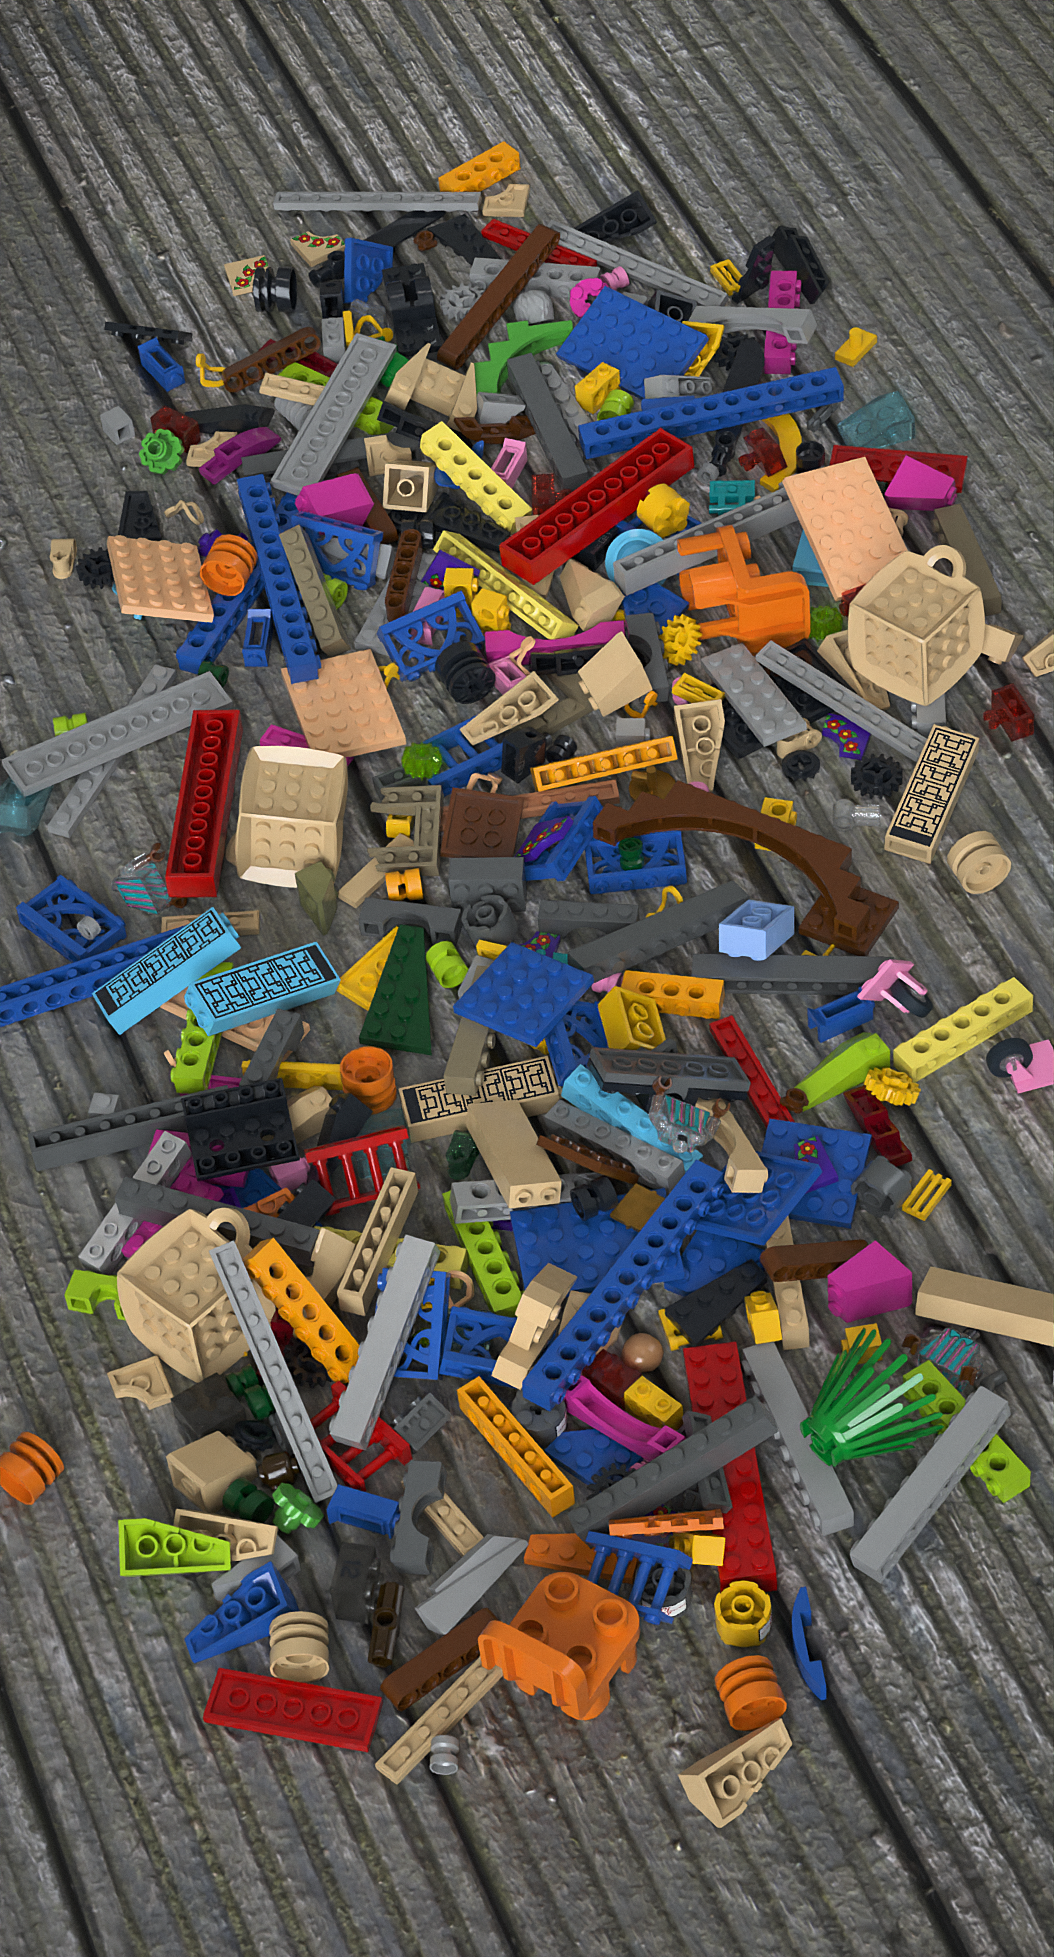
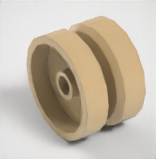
M976 831L964 836L954 844L947 856V863L965 891L971 894H981L992 890L1003 882L1011 869V861L993 834L987 831Z

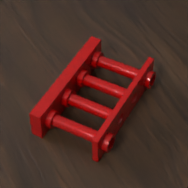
M404 1125L303 1150L307 1163L312 1162L313 1166H316L320 1185L332 1196L333 1191L326 1166L327 1158L338 1156V1159H341L350 1196L337 1199L325 1216L339 1213L340 1208L378 1198L384 1184L376 1152L378 1146L388 1144L392 1148L396 1169L408 1171L401 1145L404 1143V1139L409 1138ZM363 1150V1153L367 1155L375 1188L373 1191L361 1194L359 1193L351 1159L353 1152ZM417 1181L418 1189H420V1184Z
M339 1380L331 1386L332 1403L310 1419L314 1430L339 1411L341 1393L347 1389ZM378 1417L367 1448L373 1443H380L385 1451L357 1473L347 1464L364 1450L350 1447L338 1457L330 1449L336 1443L330 1434L322 1440L318 1438L330 1469L343 1480L346 1487L366 1492L365 1480L391 1459H397L404 1466L412 1460L410 1444L380 1417Z

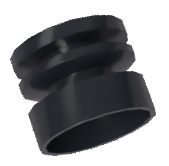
M263 267L256 268L253 280V298L257 312H264L265 307L268 312H272L275 303L279 312L295 311L297 304V276L294 267H279L276 277L272 267H267L266 272Z
M469 641L454 643L444 649L437 657L435 672L455 702L460 704L477 702L485 697L493 688L495 673L474 643Z

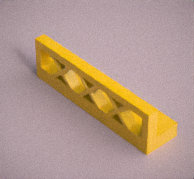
M251 1060L242 1061L241 1068L243 1075L245 1074ZM282 1061L280 1064L277 1078H282L284 1088L309 1089L313 1086H321L325 1090L343 1091L340 1064Z

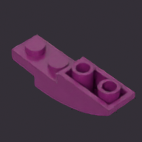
M259 427L240 433L215 448V456L199 468V472L215 485L242 464L241 457L265 454L282 441L281 437L268 427Z

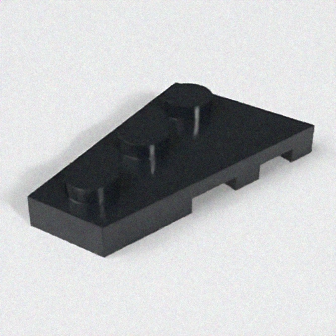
M770 235L753 246L745 265L748 270L738 282V285L741 286L739 292L734 293L732 297L736 304H739L758 290L764 289L769 284L775 240Z
M148 491L125 492L118 535L133 539L162 540Z

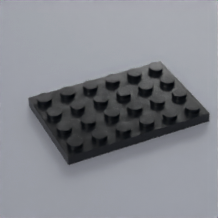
M805 638L784 648L857 694ZM759 663L801 717L806 718L810 724L827 716L828 713L835 712V710ZM715 683L710 685L719 690ZM724 697L722 707L725 724L722 742L739 760L764 746L726 697Z

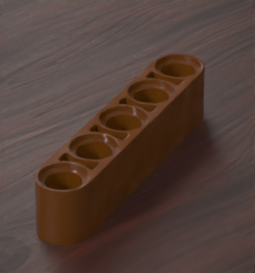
M312 327L302 328L225 368L221 378L226 390L233 393L238 392L263 379L265 373L273 374L314 353L319 349L321 343L317 332ZM314 337L312 342H304L306 338ZM288 347H295L294 351L290 353L285 352ZM269 357H275V358H276V359H275L273 362H271V363H267V362H266V360H267ZM256 367L254 372H246L248 368ZM230 377H237L236 381L232 383L227 382Z
M356 467L336 474V478L354 473L359 474L374 503L363 527L382 531L383 538L380 544L388 545L398 541V533L393 522L359 468Z
M415 529L405 530L400 536L385 597L386 615L389 622L409 613L423 555L421 534Z
M859 1239L773 1246L764 1250L759 1259L773 1282L828 1278L829 1274L869 1244L866 1240Z
M489 1608L479 1610L385 1678L380 1686L381 1692L397 1710L402 1711L409 1708L479 1657V1635L490 1621L500 1620Z

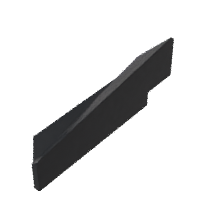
M778 226L772 235V238L775 240L774 254L786 271H797V280H801L802 294L810 304H815L830 281L808 237L799 236L796 228Z
M383 401L377 417L378 421L397 427L396 433L420 442L422 434L438 424L405 412L386 401ZM450 428L470 449H472L473 444L471 443L469 438L464 436L460 431Z
M606 644L554 651V653L533 652L530 653L529 669L531 673L534 671L538 676L556 673L557 676L577 674ZM633 650L641 664H646L643 655Z

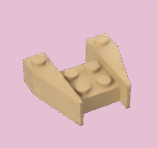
M427 343L396 373L384 401L404 411L411 399L449 416L446 425L449 428L460 431L454 423V418L475 417L477 411L474 363H470L465 375L427 359L426 356L431 346L430 343Z
M548 1263L533 1278L522 1294L515 1312L518 1318L508 1343L497 1359L491 1376L519 1390L522 1389V1381L540 1359L561 1321L557 1319L561 1310L560 1304L577 1280V1276Z

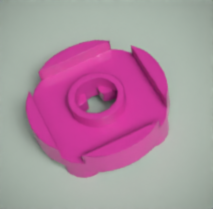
M584 279L571 289L570 306L578 318L581 319L591 306L590 303H586L588 297L591 295L597 297L604 286L608 287L601 279Z

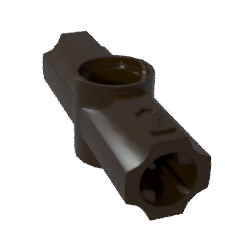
M386 1581V1583L380 1585L376 1611L372 1616L373 1630L368 1662L376 1667L386 1668L389 1665H393L396 1640L400 1634L399 1622L405 1592L404 1586L396 1582ZM385 1623H391L390 1625L382 1626Z

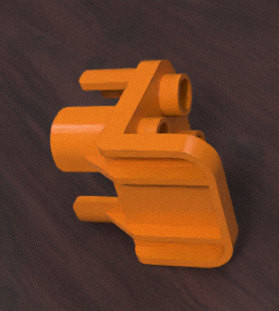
M731 524L717 527L714 533L677 539V550L681 556L717 549V564L687 569L679 573L682 599L689 602L687 610L726 605L730 617L698 623L701 626L698 632L702 633L698 641L721 636L734 637L737 639L738 644L743 643L749 652L756 656L770 640L782 648H786L804 638L808 639L810 635V597L805 578L793 571L760 576L757 563L746 565L745 560L751 559L750 542L746 531L735 533L734 527Z
M571 1572L550 1574L540 1581L509 1625L496 1620L490 1621L478 1637L482 1667L491 1670L497 1665L502 1668L503 1676L506 1680H515L516 1685L527 1694L533 1696L538 1688L551 1694L552 1704L557 1707L561 1706V1710L565 1714L578 1720L593 1719L600 1715L610 1701L609 1681L621 1666V1671L629 1674L637 1662L636 1643L640 1636L639 1614L629 1601Z

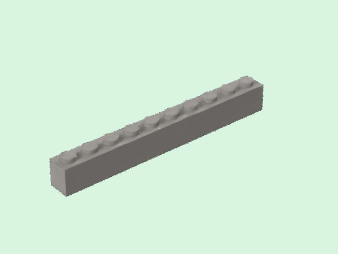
M781 488L613 562L615 584L627 596L717 556V549L681 556L677 550V539L714 533L717 527L732 524L735 533L746 531L750 542L799 520L785 488Z

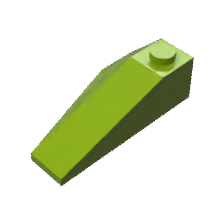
M862 1032L842 1042L794 1087L802 1090L809 1100L808 1106H804L802 1112L863 1083L870 1069L878 1068L882 1070V1068H890V1049L877 1033Z
M147 1518L118 1520L120 1576L137 1577L231 1570V1546L228 1541Z

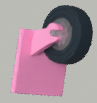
M893 959L884 961L878 968L879 972L874 978L867 980L863 984L862 991L857 996L860 1000L883 1001L886 998L902 1012H911L921 1018L926 1017L933 1009V1004L926 995L927 989L908 973L914 966L911 961Z
M1021 1038L1005 1039L994 1045L986 1055V1063L990 1072L996 1077H1010L1017 1093L1054 1084V1049L1049 1039L1030 1045Z

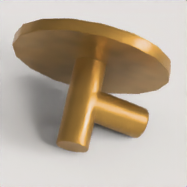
M654 766L647 767L646 771L643 772L633 770L629 794L634 801H636L642 791L656 795L664 800L674 786L675 780L668 773L656 770Z

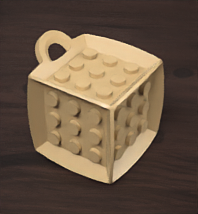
M947 545L935 546L924 556L905 551L879 570L858 592L849 606L848 644L853 668L885 690L923 706H928L957 683L982 653L985 631L982 594L980 587L965 577L966 562L960 551ZM947 558L952 562L953 573L951 577L933 568L938 559Z
M254 746L250 748L241 782L237 830L230 839L225 851L227 861L236 866L239 878L263 884L297 888L295 873L321 861L326 869L330 868L336 879L342 850L343 818L348 790L347 761L344 756L301 747Z
M218 1208L208 1216L194 1209L186 1210L153 1234L117 1272L119 1301L131 1332L151 1352L158 1355V1358L200 1385H206L242 1358L245 1351L248 1352L250 1350L209 1253V1250L230 1242L216 1230L222 1222H229L235 1227V1244L242 1259L252 1250L249 1246L250 1228L244 1215L234 1208ZM250 1278L271 1327V1319L276 1311V1306L262 1294L261 1287L257 1282Z

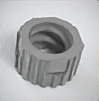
M704 463L697 472L698 480L706 485H710V481H716L719 476L718 468L711 463Z
M85 916L77 924L80 934L88 940H93L101 932L97 921L90 916Z

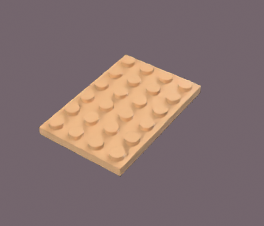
M865 457L792 475L783 479L784 488L835 602L856 596L879 570L903 552L908 551Z
M122 535L108 536L107 548L121 613L212 623L214 613L207 586L200 577L202 565L196 545L190 543H171L166 540L151 541L146 538L133 539Z
M371 649L320 660L321 669H318L319 679L291 684L287 667L281 669L283 681L309 749L326 751L344 757H353L406 745L405 734Z

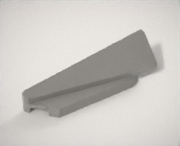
M320 535L321 538H317V541L324 540L325 536ZM335 537L327 544L320 546L332 564L341 562L349 555L341 548L338 538ZM346 539L347 546L353 550L354 548L349 546L352 545V540ZM369 544L366 545L362 552V555L366 558L368 556ZM380 544L376 576L385 580L390 574L395 560L391 545ZM357 559L356 561L360 563L362 570L355 567L354 573L364 576L366 567L361 560Z
M487 1534L429 1587L433 1596L415 1607L427 1629L442 1635L449 1633L529 1545L528 1542L513 1536L505 1537Z

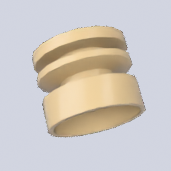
M304 1611L285 1613L272 1620L269 1626L271 1675L275 1678L302 1683H311L326 1676L329 1671V1651L327 1647L329 1644V1627L327 1621L320 1615Z

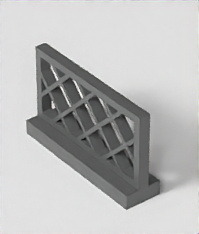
M687 1411L682 1416L684 1425L677 1432L687 1439L711 1424V1416ZM723 1467L671 1499L676 1513L702 1511L703 1508L707 1510L721 1509V1513H727L733 1508ZM684 1491H686L687 1493L684 1504H682ZM696 1495L697 1498H696L694 1510L692 1511L691 1508H692L694 1496Z

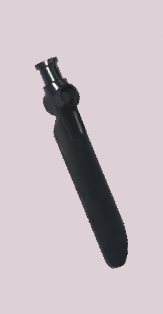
M424 210L410 211L364 239V241L395 247L443 217L446 212L435 210L431 212ZM345 251L329 253L327 261L323 262L320 268L309 272V279L315 287L320 288V284L329 279L344 278Z
M748 339L740 343L722 393L758 385L764 369V353L757 341ZM744 424L714 430L716 433L715 445L711 453L713 458L709 463L717 468L719 466L718 477L726 474V464L735 456V448Z

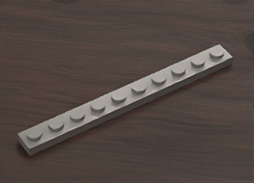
M277 192L273 205L274 210L282 211L322 210L327 212L342 210L348 212L351 210H363L369 212L372 210H383L389 212L392 210H403L410 212L413 210H424L431 212L435 210L472 212L479 210L482 197L481 192Z
M551 220L547 227L560 232L558 245L595 259L597 264L610 270L621 266L629 278L650 287L697 301V306L724 307L729 299L728 294L559 222Z
M771 640L756 654L757 662L916 763L918 762L927 738Z
M155 664L128 706L168 689L177 677L176 670ZM124 755L84 771L47 825L50 833L67 838L71 837Z
M233 1240L209 1250L314 1502L317 1503L331 1497L338 1485L237 1246Z

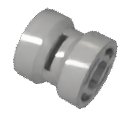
M439 1735L432 1738L431 1752L433 1756L430 1758L429 1765L432 1772L441 1775L457 1772L459 1761L456 1754H458L460 1746L457 1738L449 1735Z

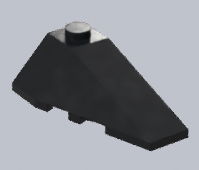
M637 190L573 229L601 241L609 242L639 234L656 224L657 221Z
M656 290L648 301V307L681 323L682 321L689 320L697 306V301L660 290Z
M241 404L185 412L178 428L179 430L213 435L216 431L237 432V434L251 429L268 427L275 410L268 407Z
M351 1093L336 1095L329 1103L330 1108L325 1115L317 1146L357 1137L373 1111ZM338 1156L327 1158L326 1166L329 1179L341 1162ZM311 1164L306 1185L312 1179L320 1185L317 1169L313 1164Z

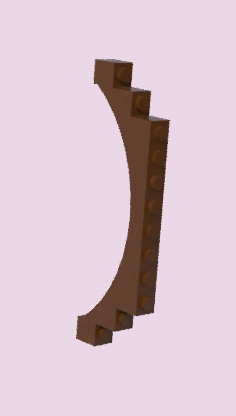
M677 780L664 800L656 795L642 791L629 811L620 806L606 803L593 821V838L612 846H616L618 842L625 838L674 830L716 832L754 842L791 862L816 886L832 913L835 935L856 943L870 922V906L856 901L861 892V877L847 872L852 864V848L829 840L822 835L806 831L799 826L783 822L778 818L760 813L755 809L740 805L735 801L727 800L712 792L704 791L691 784Z

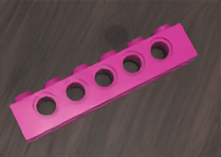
M771 271L768 308L799 309L796 307H800V294L797 293H801V280H797V271ZM766 330L764 373L791 374V365H796V352L792 351L797 350V343H788L785 336Z

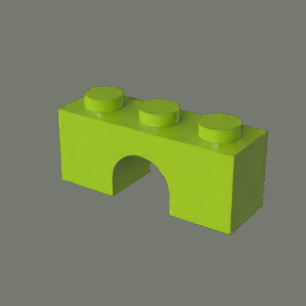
M74 1270L64 1294L68 1310L93 1314L100 1302L115 1300L114 1307L117 1318L126 1320L119 1301L116 1275L108 1276L90 1270Z

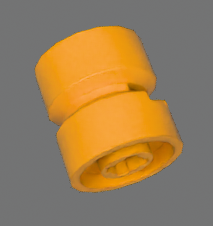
M419 868L405 870L404 874H400L399 871L385 873L389 900L404 901V898H408L410 901L423 899ZM405 883L406 888H398V885Z

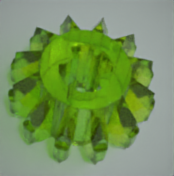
M820 604L818 608L810 607L809 639L815 638L819 642L824 640L827 635L842 631L843 617L837 607L831 608L829 604L825 607H822Z
M422 741L420 744L412 742L411 746L405 747L401 759L405 774H411L412 779L420 777L421 780L424 777L431 779L433 775H437L442 765L439 747H433L432 743L423 744Z

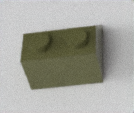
M319 861L296 872L295 879L301 907L324 936L328 934L337 911L336 898L338 893L333 885L335 876L330 868L326 869L322 862Z

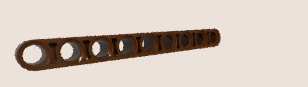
M543 224L536 226L440 347L437 353L438 362L455 370L462 367L556 248L560 240V232Z

